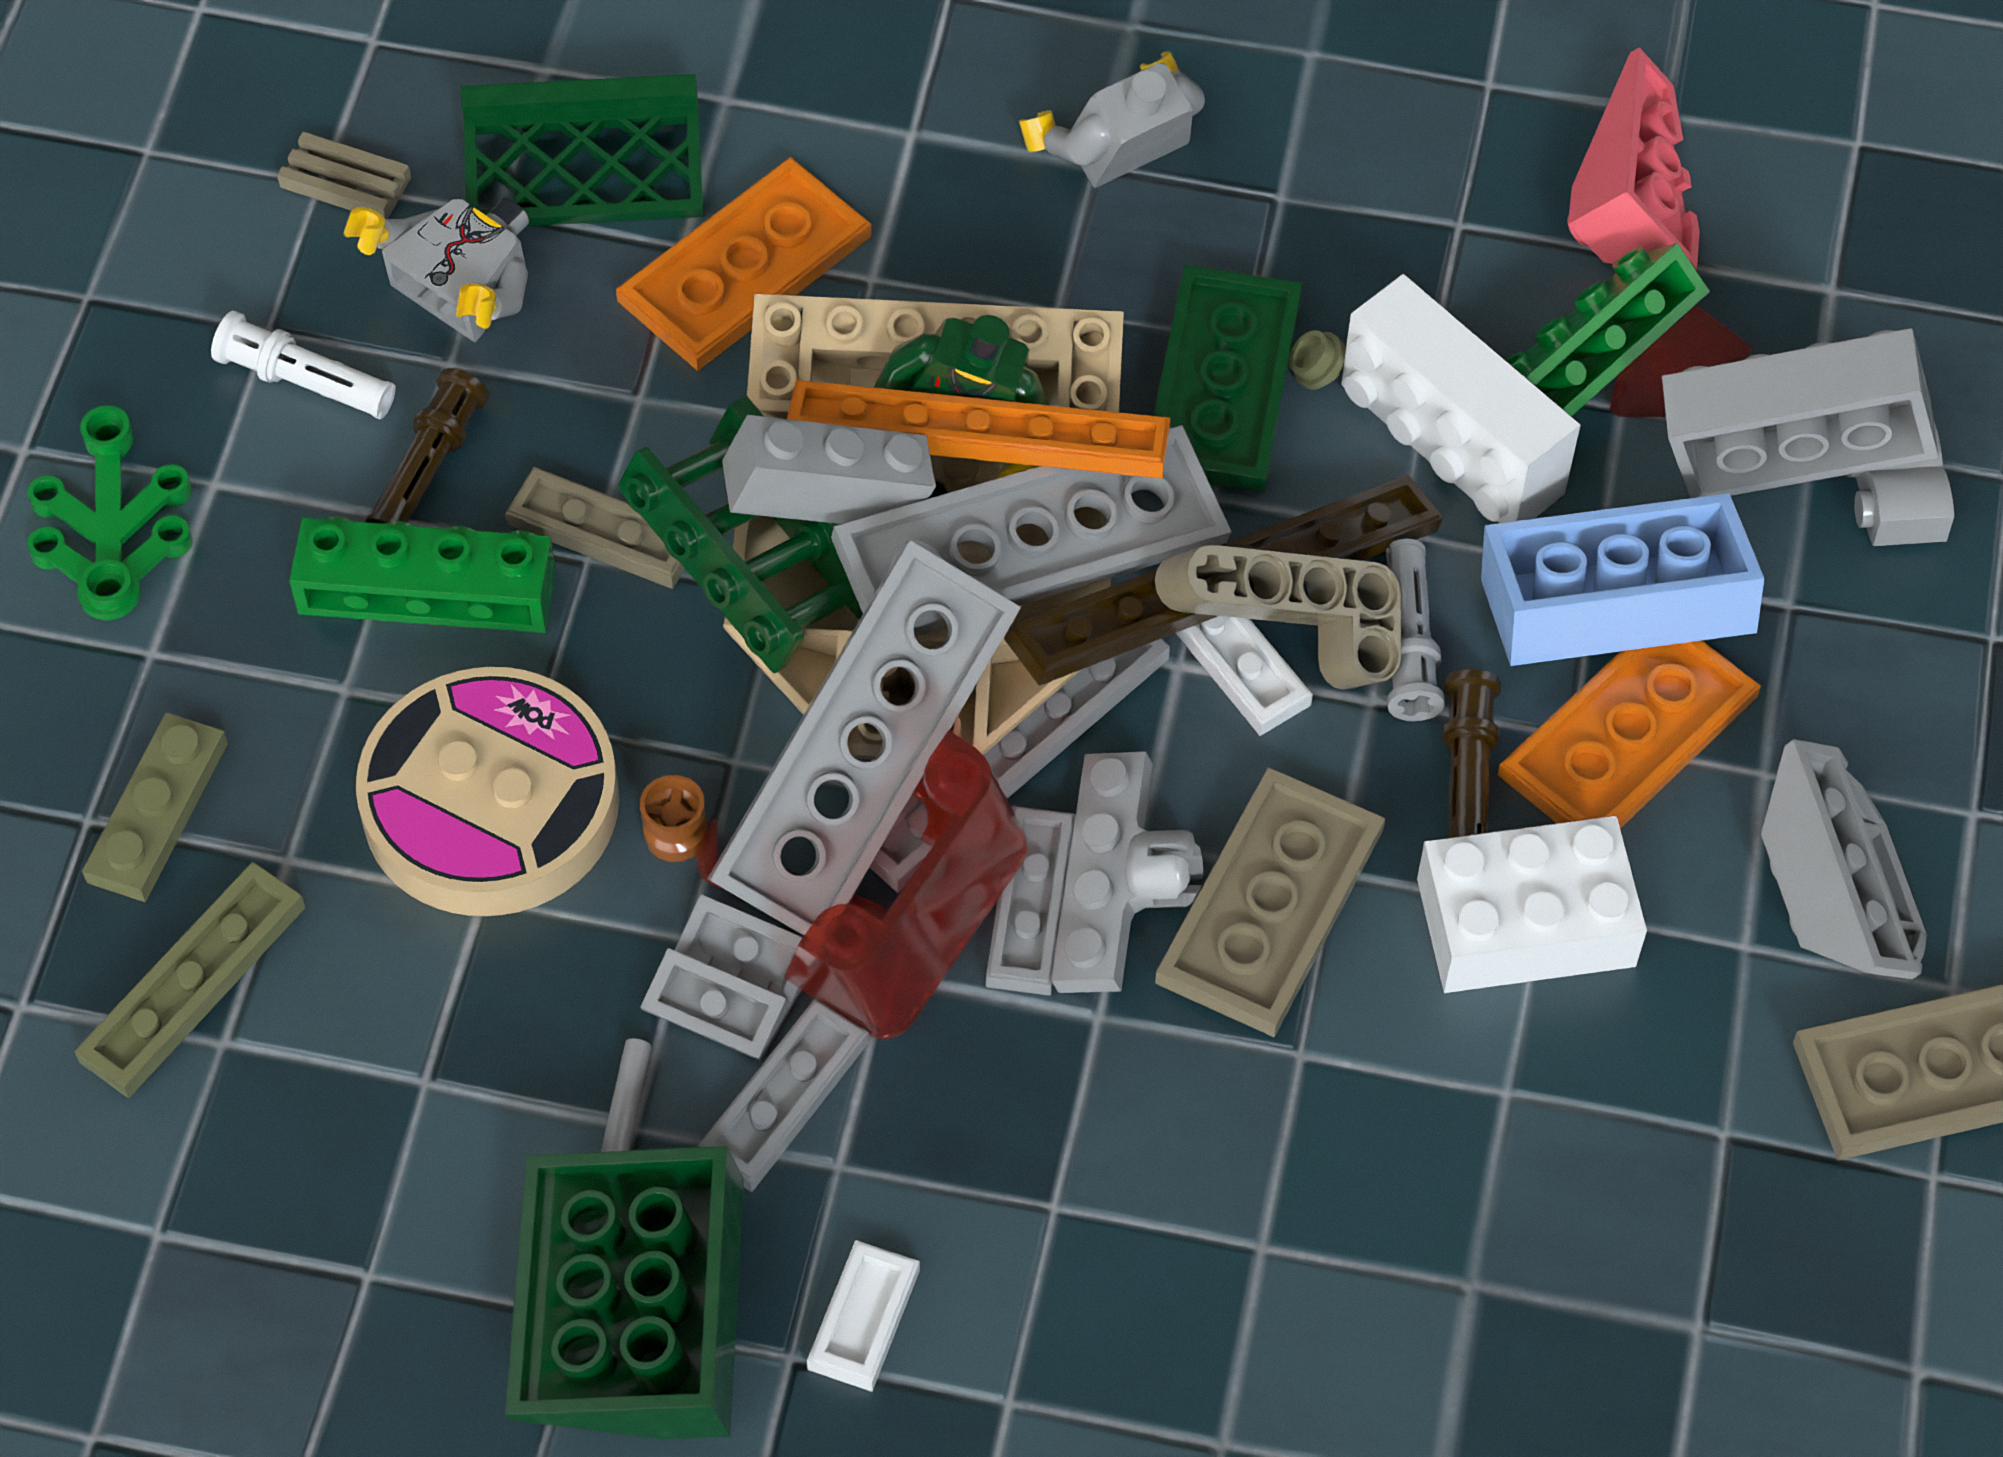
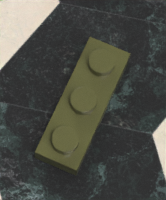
M165 713L82 870L86 883L139 901H147L228 745L223 730Z

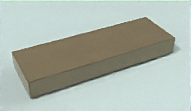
M537 467L532 468L505 513L507 525L529 531L538 536H551L552 543L671 589L675 587L685 569L678 560L670 555L662 540L642 516L629 506L628 502Z

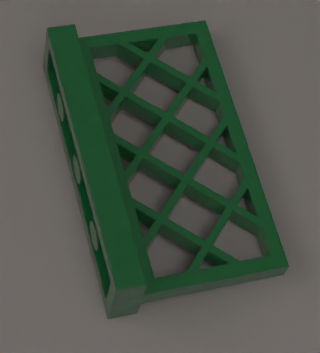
M696 74L461 86V107L464 119L466 202L479 210V196L497 180L516 195L513 201L527 214L529 219L527 226L704 217ZM687 124L688 138L671 154L650 138L663 125ZM604 128H620L631 137L613 157L592 141ZM546 131H562L573 140L554 160L533 144ZM503 134L514 145L493 163L478 150L477 135ZM641 146L662 162L643 182L622 166ZM583 149L603 164L584 185L563 169ZM524 152L545 168L525 188L504 172ZM687 155H689V168L681 163ZM478 165L486 171L479 178ZM671 171H674L690 184L691 199L665 200L653 189ZM613 173L634 189L621 203H606L594 194ZM554 177L575 192L562 206H546L535 197ZM492 209L479 211L487 215Z

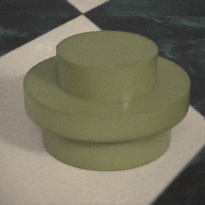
M1313 330L1301 336L1294 344L1289 355V367L1294 372L1296 381L1306 389L1316 390L1337 379L1344 367L1345 343L1331 332L1322 333L1321 331Z

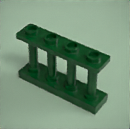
M746 396L728 406L709 441L711 446L666 468L648 447L638 450L634 453L618 487L625 496L629 506L642 516L665 544L670 555L683 565L703 589L710 603L723 613L743 637L750 651L759 656L772 673H777L787 667L803 641L804 633L801 629L844 606H847L858 620H860L863 612L831 539L834 526L841 524L772 517L790 539L744 562L722 535L760 515L731 513L729 503L704 514L683 489L723 468L722 460L747 415L765 417L749 397ZM807 559L830 586L784 609L762 582Z

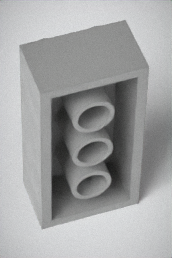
M1912 328L1899 331L1883 330L1875 332L1868 337L1836 343L1820 342L1812 344L1805 349L1774 355L1757 354L1742 361L1711 367L1694 366L1683 372L1662 376L1668 439L1690 498L1730 493V496L1939 458L1931 398Z

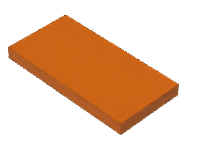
M789 157L616 289L617 302L694 369L699 371L752 330L754 294L796 296L872 237L871 223L792 157Z
M1702 640L1620 651L1499 765L1497 775L1557 824L1617 816L1621 829L1758 697L1761 685Z

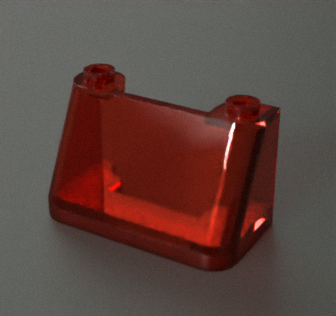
M950 730L947 731L931 754L924 769V776L912 794L913 797L924 804L926 809L927 826L921 840L930 845L932 849L881 921L864 909L852 904H837L825 909L816 918L797 945L784 976L786 980L814 999L816 998L869 1032V1036L876 1039H892L902 1035L913 1024L1022 865L1028 851L1027 837L987 759L977 748Z

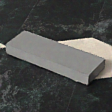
M1013 806L986 973L987 988L1051 996L1053 985L1051 977L1076 814Z
M815 998L697 1147L727 1146L744 1179V1187L753 1192L868 1045L869 1032Z

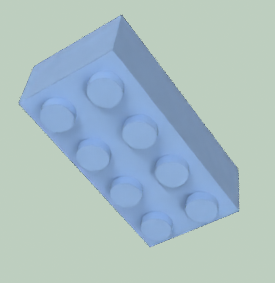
M1730 493L1485 525L1481 581L1510 666L1757 633L1764 576Z

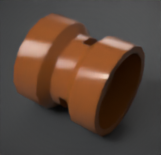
M665 775L653 780L644 789L640 798L644 840L649 851L657 858L668 862H683L695 857L704 848L708 839L705 801L699 785L690 778L680 775Z

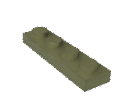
M252 862L74 1051L79 1063L129 1099L305 909L302 895Z

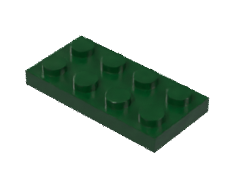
M1184 265L1153 416L1170 418V428L1183 426L1209 484L1265 493L1289 355L1300 304L1302 283Z

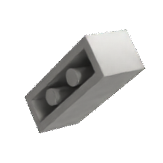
M747 415L722 460L731 513L844 524L926 500L936 487L927 436L921 434Z

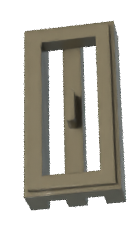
M302 132L298 139L299 149H292L288 155V167L282 166L277 174L280 188L351 211L356 207L370 208L380 213L384 219L389 218L411 180L409 165L306 132ZM307 170L335 179V183L305 174L303 171ZM360 187L385 196L380 198L355 189Z

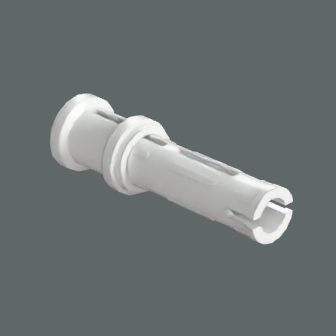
M231 311L226 314L213 338L211 353L214 361L221 364H227L232 361L257 371L259 379L272 383L273 381L278 382L281 379H285L317 392L322 396L372 414L377 419L385 417L394 400L396 386L392 382L380 380L346 366L341 362L295 345V340L289 332L281 329L270 332L246 322L245 315L237 311ZM316 372L321 373V374L326 375V376H328V377H330V378H333V379H335V380H338V381H340V382H343V383H345V384H348V385H350V386H352V387H347V386H345V385H342V384H340V383H337V382H335V381H332V380H330V379H328V378H325V377L320 376V375L315 374V373H316Z

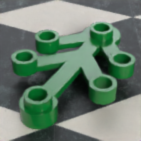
M106 405L89 411L83 417L80 424L85 447L95 457L96 513L65 490L63 482L55 476H40L34 479L27 489L31 507L38 516L44 518L58 517L96 546V562L92 563L68 547L61 531L54 527H41L33 531L27 539V548L32 562L37 567L46 570L56 568L78 584L77 597L82 609L88 615L99 620H115L129 614L137 606L141 598L139 581L165 557L178 558L188 553L192 547L193 539L186 520L179 516L170 515L159 519L152 528V536L123 561L122 544L163 506L175 507L185 503L191 496L192 487L188 473L183 467L175 464L164 465L154 472L151 483L122 509V458L131 448L134 434L127 414L118 407ZM115 436V438L111 440L102 441L107 437ZM177 481L181 483L175 489H163V486L169 482ZM45 493H57V495L51 500H39V498ZM173 532L182 534L174 541L163 540L166 535ZM46 544L57 545L56 548L50 552L45 553L38 551L43 545ZM109 590H118V592H116L113 595L102 596L105 592Z

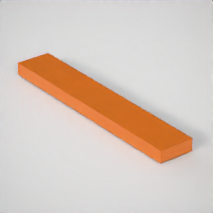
M804 380L795 381L787 416L789 420L926 435L930 455L1163 479L1170 433V418Z

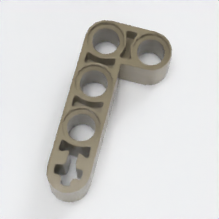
M1207 545L1168 557L1161 562L1156 571L1155 585L1157 594L1161 601L1172 610L1186 613L1318 625V661L1320 671L1324 679L1334 688L1346 690L1386 681L1394 676L1399 668L1401 659L1400 587L1394 573L1387 566L1380 563ZM1249 576L1253 582L1254 593L1249 586ZM1212 577L1210 585L1207 586L1204 579ZM1303 582L1307 587L1308 598L1304 592ZM1357 589H1358V591H1359V593H1360L1361 601H1360V599L1358 598ZM1357 652H1359V654H1360V656H1361V662H1362L1361 664H1360V662H1359L1358 653H1357Z

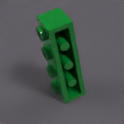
M1678 243L1647 252L1640 246L1623 255L1613 264L1612 268L1616 273L1609 280L1597 282L1582 291L1573 300L1577 307L1566 318L1565 316H1560L1545 324L1534 334L1537 343L1526 353L1524 351L1518 352L1505 361L1572 417L1710 292Z
M332 516L325 519L302 518L289 582L299 615L546 633L556 567L551 536H538L523 530L510 533L475 531L465 526H451L447 529L418 527L401 521H391L386 524L352 522L343 517Z

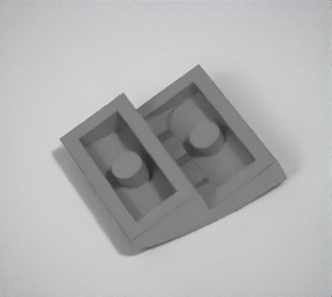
M700 895L675 950L667 949L640 1008L643 1011L761 1061L801 994L822 948L813 941L709 897Z

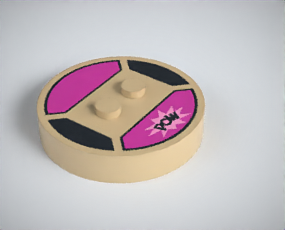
M480 667L456 671L428 681L402 697L384 714L369 735L361 753L356 776V796L365 835L377 863L385 874L398 887L417 900L440 910L468 916H497L521 912L537 907L566 892L579 882L599 860L610 841L618 816L619 786L615 760L609 737L599 718L578 695L560 683L540 674L508 667Z

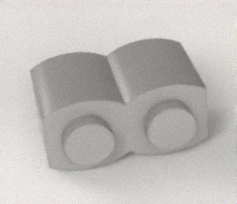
M1935 422L1934 427L1939 458L1847 475L1849 478L1856 477L1860 491H1857L1855 495V518L1859 528L1867 527L1873 546L1947 542L1954 520V506L1950 483L1943 467L1941 445Z

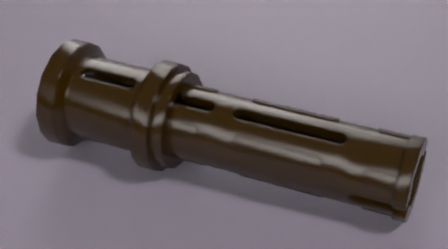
M446 368L441 371L436 380L439 389L428 408L419 410L413 420V429L416 435L398 467L393 472L372 513L366 518L365 523L409 522L447 453L461 448L466 440L467 435L464 429L475 409L483 408L490 397L488 389L476 377L456 368Z
M1464 669L1450 673L1444 680V692L1450 698L1449 721L1443 725L1442 740L1447 749L1450 750L1451 759L1447 839L1487 833L1490 778L1489 759L1490 752L1495 749L1500 738V729L1494 723V699L1501 692L1499 677L1491 672L1480 669Z

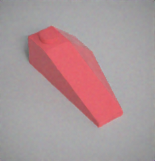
M1640 47L1630 52L1572 185L1570 209L1567 218L1568 227L1575 240L1582 246L1588 245L1604 263L1614 264L1623 255L1640 246L1647 252L1678 243L1696 270L1700 230L1697 215L1692 211H1685L1682 192L1691 188L1692 185L1689 171L1681 167L1679 157L1674 149V145L1683 140L1674 85Z

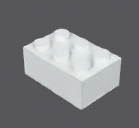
M1617 816L1424 842L1417 881L1444 993L1636 967L1647 929Z

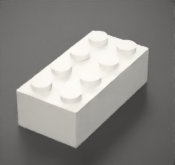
M1402 274L1351 313L1341 382L1346 393L1355 404L1362 408L1367 407L1387 424L1389 431L1395 439L1404 445H1411L1426 458L1435 473L1447 483H1454L1474 500L1476 507L1484 517L1499 523L1535 519L1565 495L1580 424L1407 276Z

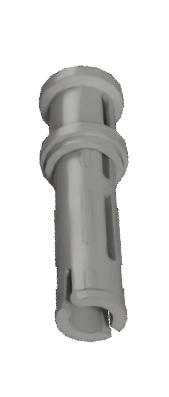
M1400 539L1392 542L1390 548H1386L1388 568L1396 576L1401 593V659L1399 668L1395 675L1392 676L1393 690L1387 697L1389 712L1398 719L1413 722L1424 721L1437 716L1445 707L1444 694L1437 687L1436 669L1442 661L1441 650L1431 638L1425 545L1415 539Z

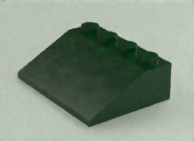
M727 1146L526 1156L505 1416L508 1420L654 1439L730 1437L744 1179Z

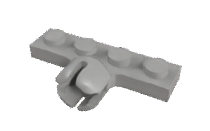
M1146 752L1085 754L1051 977V981L1059 993L1120 992L1122 990L1130 925L1135 913L1145 908L1187 907L1195 902L1201 891V885H1188L1189 881L1203 878L1201 849L1195 843L1193 834L1189 830H1144L1153 764Z

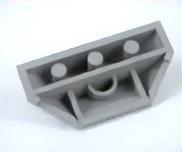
M1793 739L1785 745L1761 836L1770 859L1771 871L1777 879L1790 916L1791 928L1797 936L1800 947L1865 973L1914 979L1922 972L1921 959L1925 951L1927 934L1885 821L1863 786L1845 769L1848 766V762L1839 747Z

